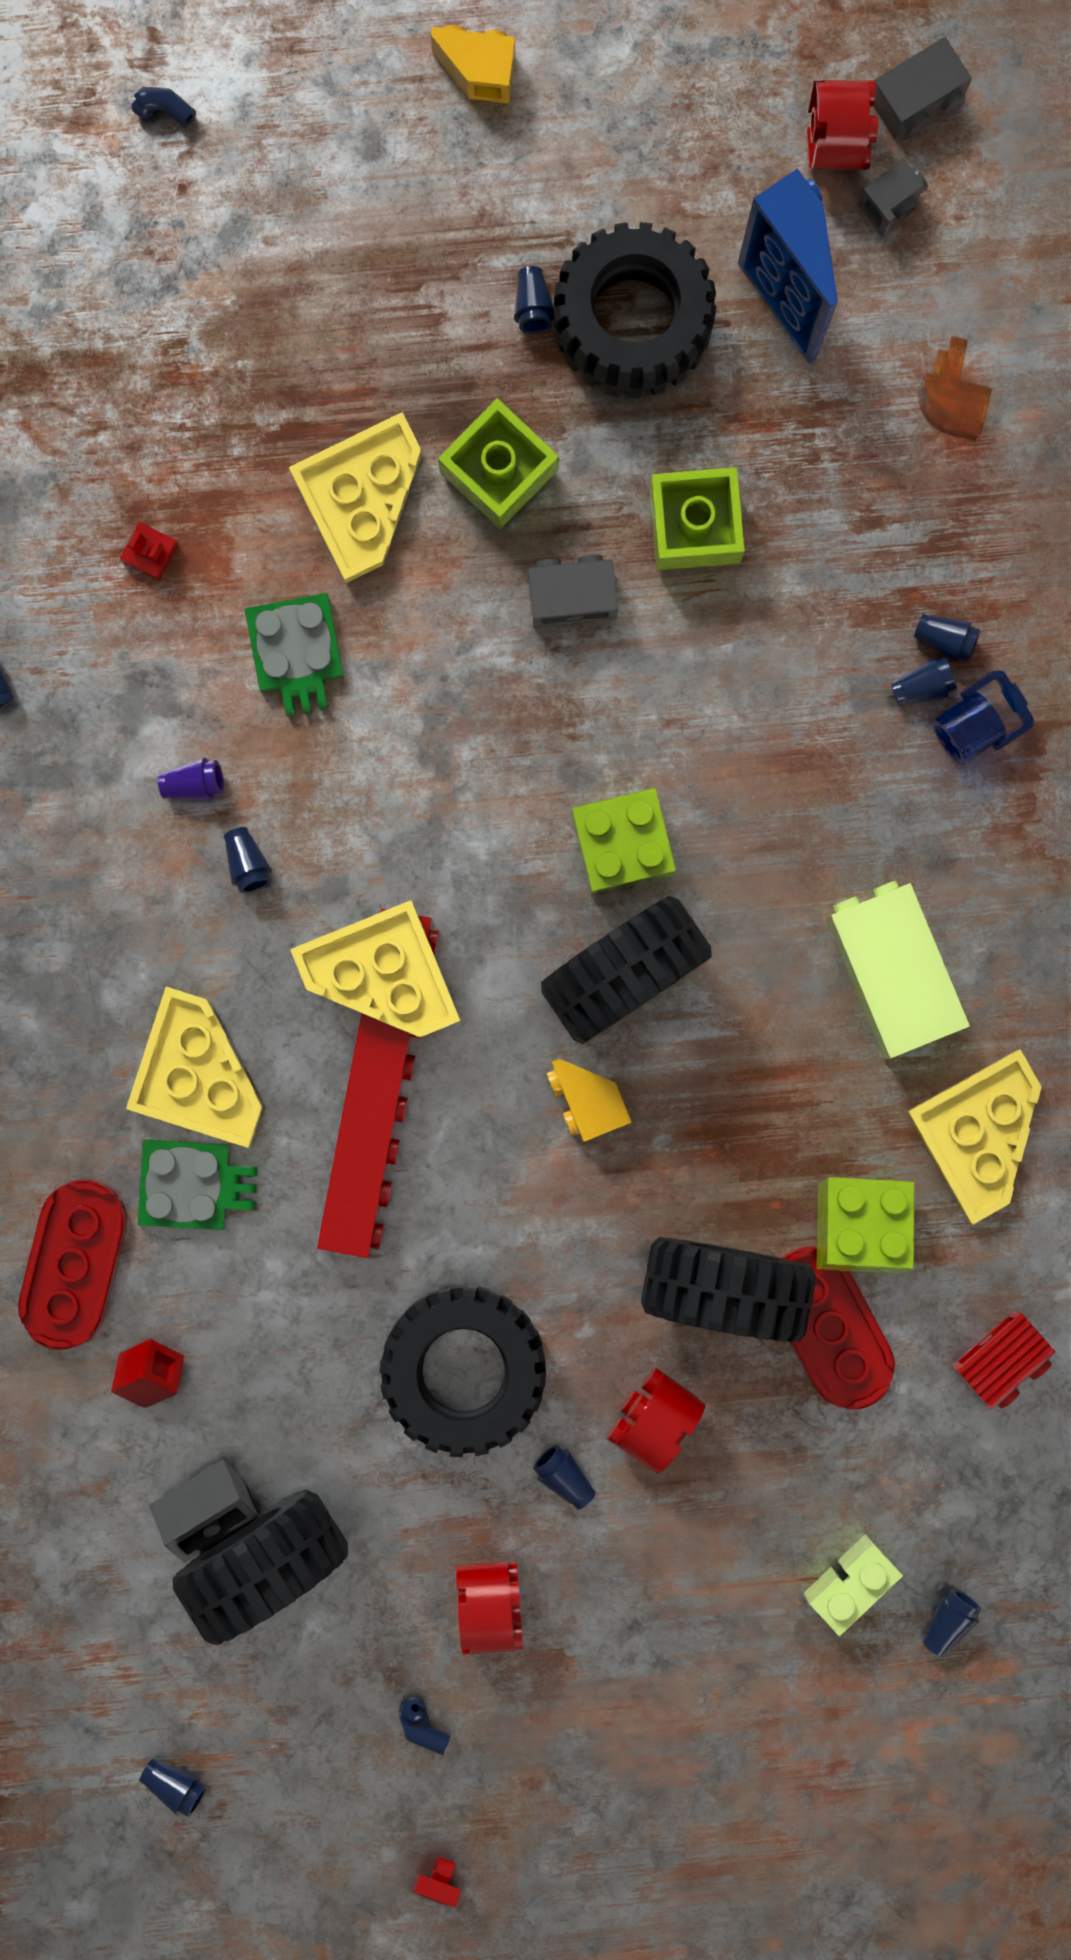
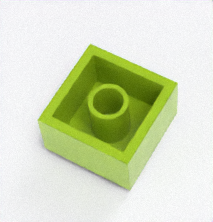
M496 398L438 458L440 474L501 530L558 471L559 456Z
M737 467L651 475L649 494L656 571L741 563L745 549Z
M656 788L572 808L571 817L591 896L671 877L676 872Z
M828 1177L818 1184L817 1269L902 1274L914 1269V1182Z

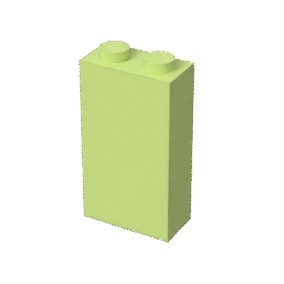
M896 880L873 889L875 897L865 902L859 903L857 896L833 905L836 913L826 918L884 1060L891 1059L970 1027L911 883L899 887Z

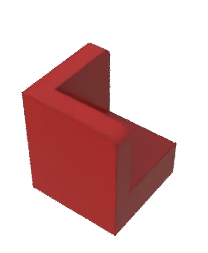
M152 1339L121 1352L118 1356L111 1392L143 1408L176 1395L184 1355Z

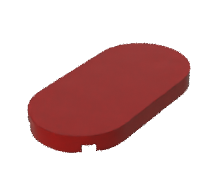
M83 1179L62 1185L47 1197L41 1208L19 1295L18 1314L21 1323L24 1324L25 1329L29 1332L28 1335L36 1343L49 1349L67 1350L87 1342L97 1333L105 1318L126 1234L127 1215L119 1196L110 1187L101 1182Z
M799 1247L784 1254L781 1257L782 1259L813 1266L817 1276L807 1333L799 1342H790L813 1387L823 1399L841 1408L859 1410L877 1403L884 1397L891 1385L895 1360L891 1347L851 1272L818 1270L817 1247Z

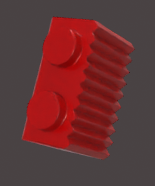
M1013 1310L979 1340L977 1344L972 1346L969 1351L953 1363L951 1368L986 1407L992 1410L998 1405L1000 1409H1003L1019 1396L1020 1391L1017 1387L1028 1377L1032 1380L1039 1378L1051 1367L1052 1362L1049 1358L1056 1351L1022 1313Z

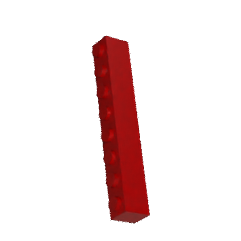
M418 915L432 952L435 955L440 930L432 928L434 922L432 918ZM361 1013L317 1249L369 1258L372 1249L380 1250L384 1224H378L377 1220L380 1206L388 1207L391 1195L392 1182L385 1181L388 1164L396 1165L400 1140L393 1139L396 1122L404 1123L408 1098L401 1096L404 1080H412L416 1055L409 1054L412 1037L418 1039L420 1037Z

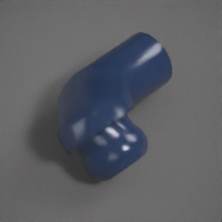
M143 86L134 93L135 99L131 103L133 112L141 118L151 117L153 110H164L182 127H187L196 116V110L170 88Z
M412 1697L403 1701L399 1708V1719L406 1739L443 1756L451 1735L430 1725L426 1705L423 1700Z

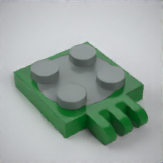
M328 593L244 608L260 692L263 694L281 690L287 717L295 716L296 708L293 702L295 698H300L303 714L312 712L309 696L316 694L317 705L320 711L329 709L324 682L344 678Z
M143 1139L137 1225L225 1230L226 1209L255 1210L256 1201L248 1199L239 1200V1192L256 1193L257 1184L240 1183V1175L245 1177L258 1176V1167L230 1166L231 1144Z

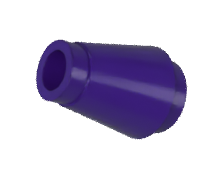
M203 758L166 773H160L158 775L160 795L163 799L213 800L215 795L224 792V777L219 762Z

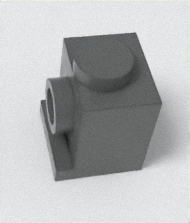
M903 159L863 188L858 206L880 235L884 237L890 232L895 218L902 221L918 208L919 203L917 201L919 196L927 190L928 185L922 173L916 168L911 169Z

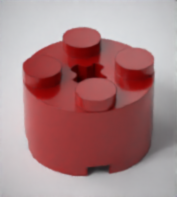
M875 80L813 81L808 105V113H811L810 127H807V158L811 169H870V143H876L878 136V116L870 115V107H874Z
M654 1367L642 1383V1393L640 1394L633 1390L620 1409L626 1416L624 1419L620 1417L608 1432L606 1439L647 1469L660 1474L681 1451L682 1448L679 1444L686 1434L692 1435L704 1413L706 1404L660 1369Z
M508 1561L456 1565L458 1619L462 1655L513 1652L514 1650L523 1649L517 1562L508 1563Z

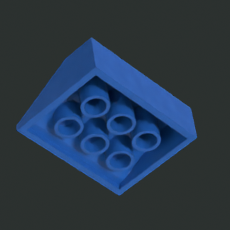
M797 168L753 198L738 264L810 364L818 356L837 306L838 298L822 203L823 197L816 183L810 178L805 179Z

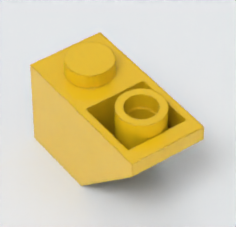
M445 25L442 28L432 26V54L466 97L474 100L509 104L516 57L515 37L508 36L499 30H487L481 33L466 31V29L458 25Z
M561 1059L551 1062L554 1071L546 1074L555 1096L558 1097L564 1094L570 1110L562 1114L572 1137L580 1134L582 1141L585 1142L632 1123L616 1082Z

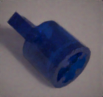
M1001 670L989 672L960 693L963 700L932 721V727L939 742L951 758L962 766L991 746H993L995 751L1003 748L1031 729L1034 724V718L1026 707L1029 703L1015 682L1011 683L1006 673ZM994 679L1002 689L1001 693L1009 706L1022 721L1021 725L1007 734L1004 723L997 711L981 693L977 692Z

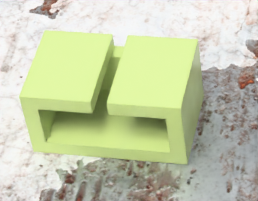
M866 1534L838 1560L844 1571L849 1575L844 1581L830 1567L803 1593L808 1603L839 1637L903 1577L896 1566Z

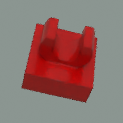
M139 521L120 556V560L160 581L179 543L177 540Z
M441 1857L437 1858L431 1878L421 1874L417 1875L411 1893L450 1908H456L461 1889L448 1885L456 1863Z

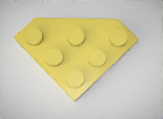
M403 412L289 467L345 583L384 565L422 455L421 448Z
M411 900L290 949L306 990L420 1038L461 1022Z
M165 987L126 1109L250 1148L263 1105L210 1001Z
M1021 1049L1008 1054L906 1112L968 1223L971 1225L1009 1205L1012 1198L1013 1183L1019 1162L1022 1161L1030 1132L1029 1125L1033 1110L1038 1102L1042 1088Z

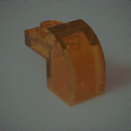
M952 336L944 350L938 348L932 374L926 373L919 385V405L926 420L940 432L975 441L984 428L992 388L959 380L968 340Z

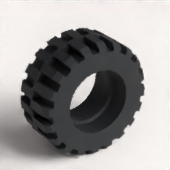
M628 222L615 224L613 233L607 234L603 228L592 233L591 244L587 245L581 241L572 250V260L564 262L560 270L559 283L555 287L554 328H556V341L559 350L566 352V363L573 372L579 369L583 372L584 382L591 387L600 382L605 385L604 393L613 396L617 395L618 389L629 390L628 398H641L642 390L650 389L651 394L654 396L665 392L666 384L669 382L677 386L686 379L687 371L689 369L695 370L702 360L703 351L708 347L716 314V305H714L716 289L714 281L708 280L710 269L704 258L697 260L694 258L696 248L688 240H684L679 244L675 241L676 232L666 227L663 228L662 233L652 231L653 223L640 222L639 229H629ZM626 280L644 281L656 286L668 297L674 308V318L670 328L657 338L636 343L623 341L607 333L596 320L594 305L597 297L606 288L615 283Z
M669 895L615 928L547 976L541 982V993L572 1039L584 1044L712 958L711 946L681 901Z
M659 1237L650 1247L641 1304L645 1313L672 1322L744 1337L780 1342H799L807 1333L817 1276L813 1266L792 1260L712 1244Z
M461 1285L452 1286L450 1289L441 1291L439 1289L427 1294L426 1297L412 1304L398 1319L384 1345L379 1373L382 1377V1384L380 1386L383 1399L387 1400L390 1407L388 1412L395 1423L399 1422L403 1426L405 1435L413 1442L417 1439L426 1444L425 1449L434 1453L441 1450L449 1452L450 1457L463 1458V1454L475 1453V1456L488 1454L489 1449L499 1446L502 1448L512 1442V1437L519 1431L522 1433L530 1424L531 1417L535 1411H538L542 1401V1394L546 1384V1362L539 1333L535 1330L527 1314L516 1307L512 1300L502 1294L500 1296L492 1293L487 1288L479 1286L477 1288H469ZM460 1329L477 1331L492 1340L498 1347L505 1366L504 1380L497 1395L486 1405L469 1411L453 1410L440 1404L428 1391L423 1377V1362L429 1347L440 1336Z
M306 1489L293 1494L287 1499H283L271 1508L259 1513V1517L200 1553L198 1557L191 1560L183 1569L176 1573V1576L173 1577V1591L205 1641L213 1645H219L253 1629L256 1625L271 1618L274 1614L313 1589L348 1557V1542L318 1494Z

